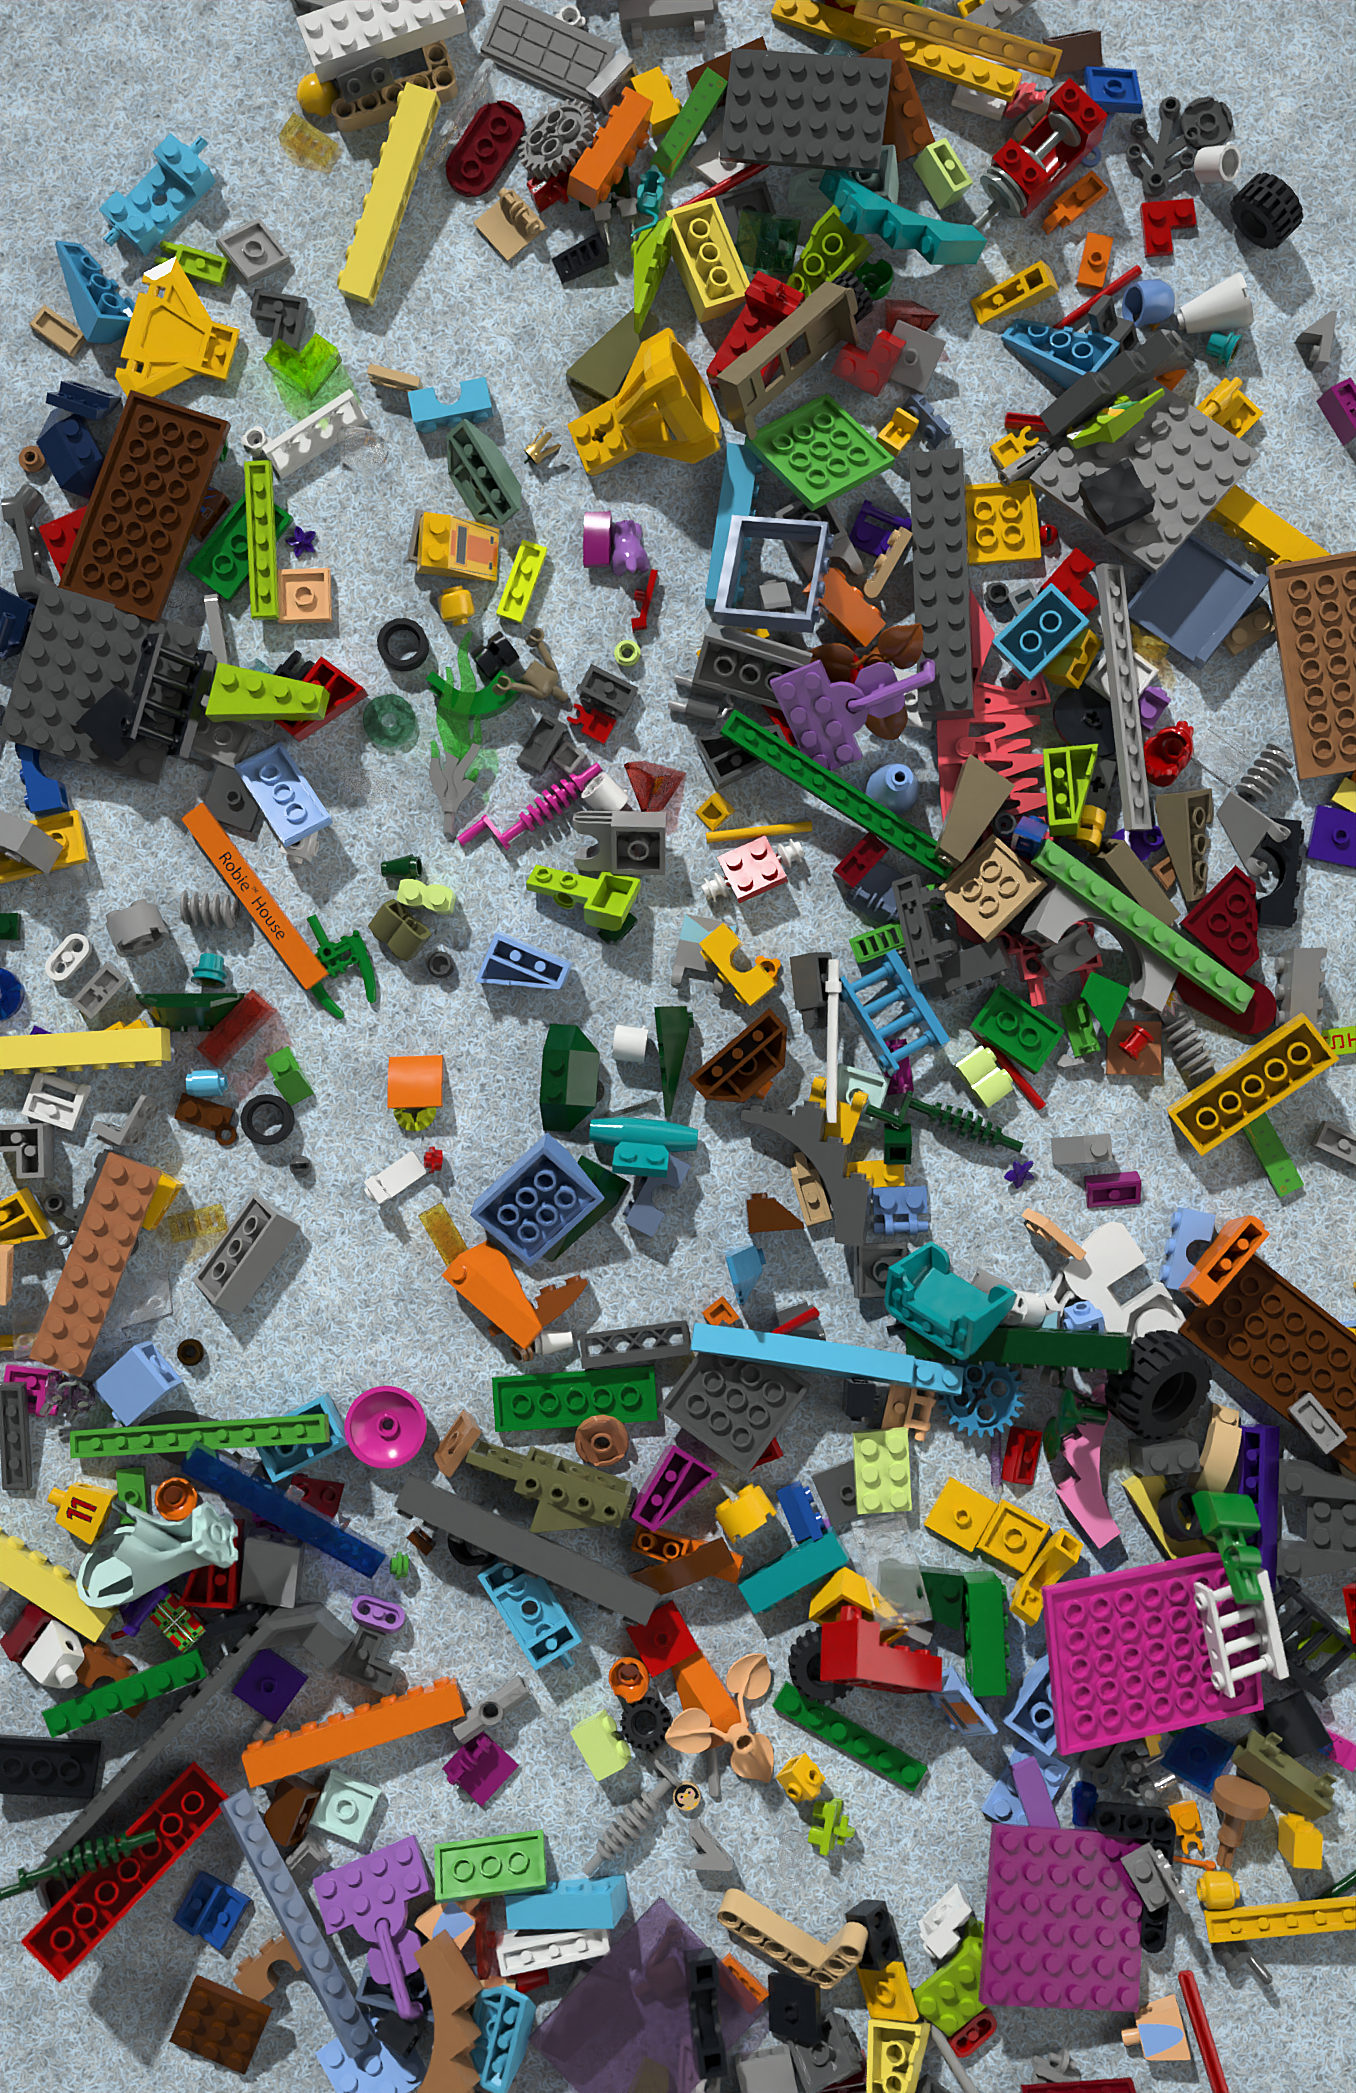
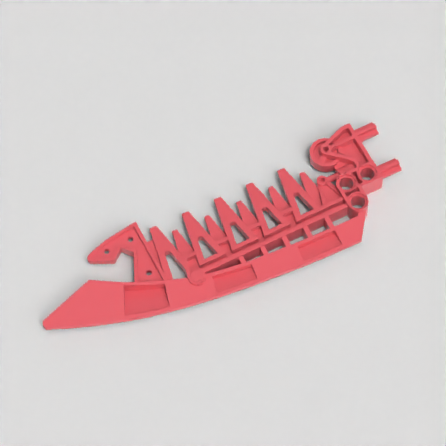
M970 588L975 718L936 721L942 823H944L961 767L967 758L973 755L983 763H1010L1012 765L1011 768L997 773L1015 785L1004 802H1018V807L1005 811L1015 817L1018 825L1022 817L1016 816L1047 805L1046 793H1016L1037 785L1038 779L1009 777L1042 766L1043 754H1011L1030 746V739L1002 738L1040 725V715H1026L1025 710L1049 706L1051 699L1042 672L1028 684L1012 668L1011 671L1023 681L1017 690L979 682L982 667L995 633ZM1035 691L1036 695L1032 696L1030 692ZM985 699H989L990 703L986 704ZM970 724L1004 725V728L980 737H968ZM990 823L979 837L981 845L994 834ZM1002 823L1001 826L1006 827V824ZM1047 832L1044 840L1050 839L1051 841L1055 840L1058 842L1062 836L1049 837V832ZM1013 835L1008 838L1005 836L997 838L1001 841H1012ZM973 847L963 862L956 869L953 868L949 877L975 852ZM1017 855L1031 869H1033L1034 865L1031 864L1032 860ZM954 911L959 936L976 945L986 942ZM1078 921V922H1076V924L1078 925V927H1080V926H1082V925H1084V924L1086 923L1087 926L1089 927V928L1086 929V930H1087V932L1089 933V935L1091 936V938L1093 939V937H1094V925H1093V923H1091V922H1086V921ZM1001 930L994 938L1002 937L1007 943L1006 950L1008 955H1016L1020 982L1027 981L1031 1006L1047 1004L1042 978L1050 976L1036 957L1043 952L1042 949L1034 942L1032 946H1025ZM1100 953L1070 972L1080 973L1082 989H1084L1090 973H1096L1095 969L1103 966ZM1028 959L1037 962L1038 970L1036 973L1027 970L1026 962Z

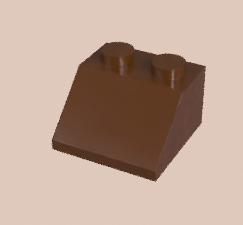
M766 1192L750 1193V1199H745L747 1230L749 1233L804 1229V1223L775 1198L768 1197Z

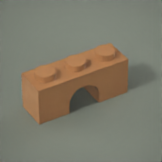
M283 1929L280 1932L282 1935L275 1941L273 1938H270L258 1949L260 1953L253 1958L248 1955L236 1966L238 1971L233 1981L243 1995L260 2001L276 1988L280 1979L272 1967V1962L276 1960L288 1961L296 1972L302 1968Z

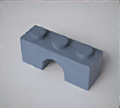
M669 1154L667 1178L648 1177L646 1179L642 1177L635 1190L639 1193L635 1203L629 1201L622 1214L627 1217L624 1223L653 1238L666 1214L657 1209L652 1202L654 1189L659 1185L667 1184L679 1190L691 1165Z

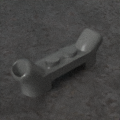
M29 484L22 485L15 496L1 499L4 521L12 528L16 527L23 570L13 571L18 596L26 601L38 600L43 583L58 587V585L44 577L41 573L40 566H44V559L41 551L37 550L36 541L40 537L37 526L32 522V518L45 500L44 496Z

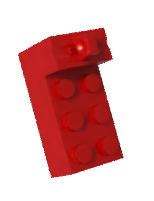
M757 271L744 293L746 299L745 307L706 370L709 384L720 390L716 376L741 354L747 353L799 307V304L805 300L804 293ZM794 341L788 347H786L787 353L790 350ZM778 356L760 370L765 389L780 366Z
M842 1606L840 1621L822 1623L820 1681L902 1695L942 1692V1657L933 1656L930 1650L916 1649L914 1652H910L909 1646L889 1648V1643L880 1642V1623L863 1620L861 1608Z

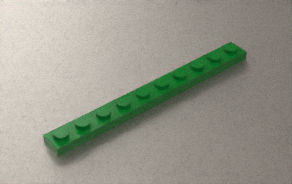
M734 709L719 733L721 736L942 880H946L954 867H947L938 860V856L934 854L937 845L936 840Z

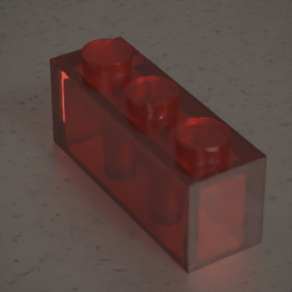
M252 989L196 1049L215 1067L223 1068L278 1009L259 991Z

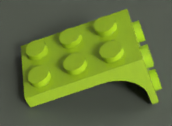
M971 1915L965 1923L964 1937L954 1956L912 1991L917 2011L949 2037L988 2006L978 2001L984 1923Z

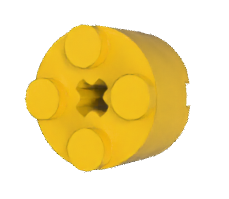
M750 1482L739 1490L738 1495L740 1497L734 1501L729 1497L715 1508L717 1513L714 1517L732 1544L737 1542L736 1535L739 1534L742 1539L767 1521L766 1518H768L767 1514L769 1512L772 1516L777 1513V1510L759 1484L754 1486Z

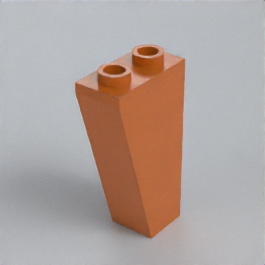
M1251 1215L1229 1220L1178 1289L1198 1308L1209 1306L1270 1235L1264 1228V1223Z

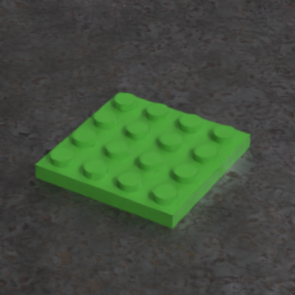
M827 393L756 430L757 435L755 439L750 440L746 435L744 442L811 511L890 469L895 461V458Z

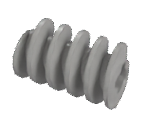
M1268 743L1266 749L1260 753V758L1254 761V766L1247 770L1248 775H1244L1241 778V783H1238L1235 789L1250 802L1255 803L1258 800L1266 802L1268 798L1264 791L1272 794L1274 789L1270 784L1279 785L1281 782L1277 775L1285 777L1287 772L1283 766L1291 769L1293 763L1282 749Z
M186 890L182 892L180 914L184 924L189 925L193 921L196 926L204 923L206 927H211L214 924L216 928H222L225 925L226 929L229 930L233 929L236 925L240 913V900L238 897L235 898L232 904L229 895H226L223 902H220L218 894H215L213 900L210 901L208 893H204L202 900H199L198 892L196 891L193 892L191 899L188 898Z
M1183 1018L1163 1028L1161 1031L1162 1033L1171 1032L1170 1037L1166 1041L1177 1043L1171 1051H1181L1182 1054L1176 1060L1177 1062H1187L1181 1070H1191L1192 1073L1188 1076L1190 1077L1213 1066L1216 1063V1059H1206L1211 1050L1209 1048L1201 1049L1206 1043L1205 1039L1196 1040L1201 1034L1200 1029L1191 1030L1196 1021Z

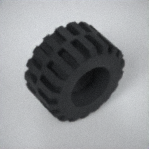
M1264 172L1257 174L1230 202V213L1239 231L1249 241L1263 249L1273 250L1277 248L1302 223L1303 208L1299 198L1290 186L1273 174L1270 175Z
M816 1627L814 1632H811L810 1629L805 1631L806 1635L804 1637L799 1635L796 1638L797 1643L795 1645L792 1644L790 1648L791 1654L788 1655L792 1683L794 1687H797L798 1693L801 1696L806 1695L807 1700L812 1703L814 1699L818 1700V1704L825 1705V1700H830V1704L836 1703L835 1698L840 1696L841 1699L847 1697L846 1691L849 1690L851 1692L854 1687L823 1682L809 1674L807 1670L809 1660L815 1654L821 1652L822 1627Z

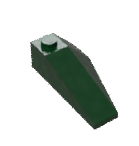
M581 1155L577 1163L604 1196V1200L552 1246L543 1257L552 1262L617 1205L629 1181Z

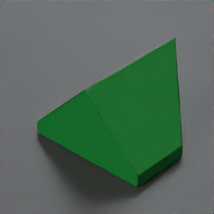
M1091 972L1080 997L1087 1001L1109 1038L1130 988Z

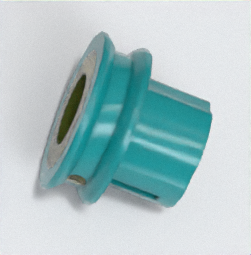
M1218 331L1213 332L1207 344L1205 354L1217 358V365L1225 364V367L1229 368L1239 351L1243 334L1237 336L1234 331H1231L1229 335Z
M211 953L201 954L199 966L192 969L194 976L191 977V982L207 988L225 987L224 979L227 978V974L223 971L224 958Z

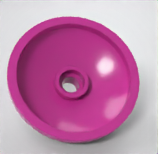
M377 1386L359 1395L351 1404L345 1418V1437L353 1454L365 1464L382 1469L398 1467L411 1460L422 1447L427 1432L426 1415L419 1401L408 1391L396 1386ZM385 1420H391L393 1422L392 1429H386L384 1427Z

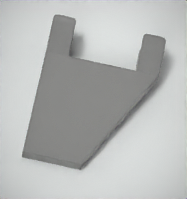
M1233 791L1229 792L1216 812L1248 871L1254 876L1265 873L1268 868L1267 863L1254 857L1253 854L1267 833L1276 842H1282L1289 837L1290 830L1271 820Z

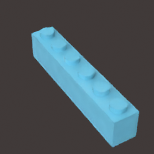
M727 444L705 595V605L715 606L732 515L755 517L756 509L751 508L752 498H758L760 483L755 482L756 473H761L763 462L746 445ZM745 537L732 603L733 609H736L737 601H743L745 586L740 585L741 576H746L748 560L743 558L744 551H750L752 537Z

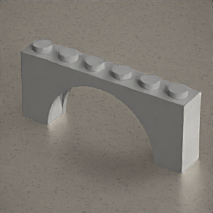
M1047 877L1045 882L1048 885L1038 894L1021 934L1040 947L1057 944L1063 933L1078 921L1091 922L1101 926L1119 942L1128 961L1130 991L1125 1002L1145 1015L1162 1012L1179 971L1052 878Z

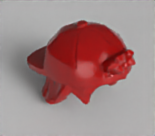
M1178 721L1176 726L1163 728L1154 737H1149L1144 742L1146 778L1150 783L1163 788L1171 785L1190 762L1194 753L1192 739L1194 728L1192 726L1189 727L1186 721Z

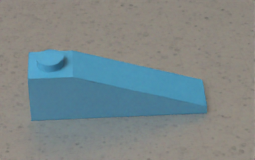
M56 241L55 246L75 317L87 342L112 344L125 337L135 302L130 297L123 299L115 290L119 285L113 279L108 280L99 273L101 265L80 243Z
M1018 318L1001 336L1003 342L1066 390L1086 372H1100L1115 359L1120 348V342L1096 331L1089 330L1088 334L1073 332L1072 327L1065 326L1064 330L1049 328L1047 323Z
M756 1244L724 1252L739 1306L745 1304L763 1272L762 1265L766 1264L762 1248L757 1249Z

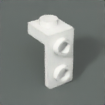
M410 1151L378 1175H372L365 1180L364 1183L367 1188L364 1190L372 1202L377 1201L379 1204H383L425 1175L427 1170L416 1154Z

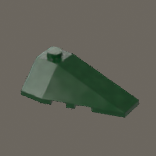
M687 1006L654 1007L665 1117H671L689 1038V1028H694L693 1012H687Z

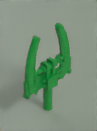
M317 915L308 917L307 921L320 945L315 955L322 964L327 965L328 976L337 978L339 977L337 973L345 974L349 965L358 964L363 977L367 1000L369 1003H375V974L366 951L368 949L360 932L354 930L352 936L340 937L342 941L338 943L329 942ZM350 950L352 953L350 958L346 961H341L342 954ZM321 980L310 989L311 993L329 1013L337 1019H343V1010L326 992L321 983L323 980Z

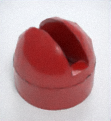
M1049 524L1040 527L1041 546L1051 547L1056 543L1058 539L1056 527ZM1047 529L1050 530L1051 541H1047Z

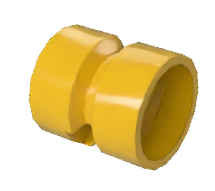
M1084 805L1077 835H1066V837L1090 854L1097 853L1100 848L1101 832L1104 830L1107 814L1098 807Z

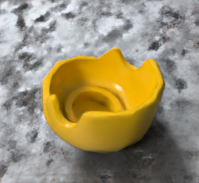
M316 73L304 76L298 84L296 99L302 109L308 114L315 113L320 117H325L332 113V104L339 98V92L332 81L319 83Z

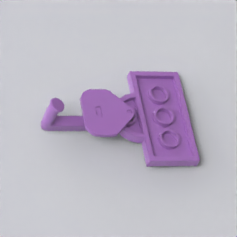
M924 659L920 663V673L898 681L893 668L889 664L878 662L861 669L854 684L842 681L831 683L821 660H817L770 680V685L801 752L827 770L832 771L862 759L863 754L854 733L862 728L868 714L877 718H884L899 712L905 704L904 694L932 683L935 680L936 669L933 660Z
M411 1835L312 1879L327 1935L331 1936L354 1926L362 1938L373 1942L367 1954L371 1976L378 1984L386 1985L390 1983L398 2014L402 2019L406 2020L418 2019L423 2014L421 2003L417 2001L410 2002L404 1981L405 1976L420 1969L413 1953L422 1947L418 1934L404 1928L408 1917L407 1902L433 1891L418 1840L415 1835Z

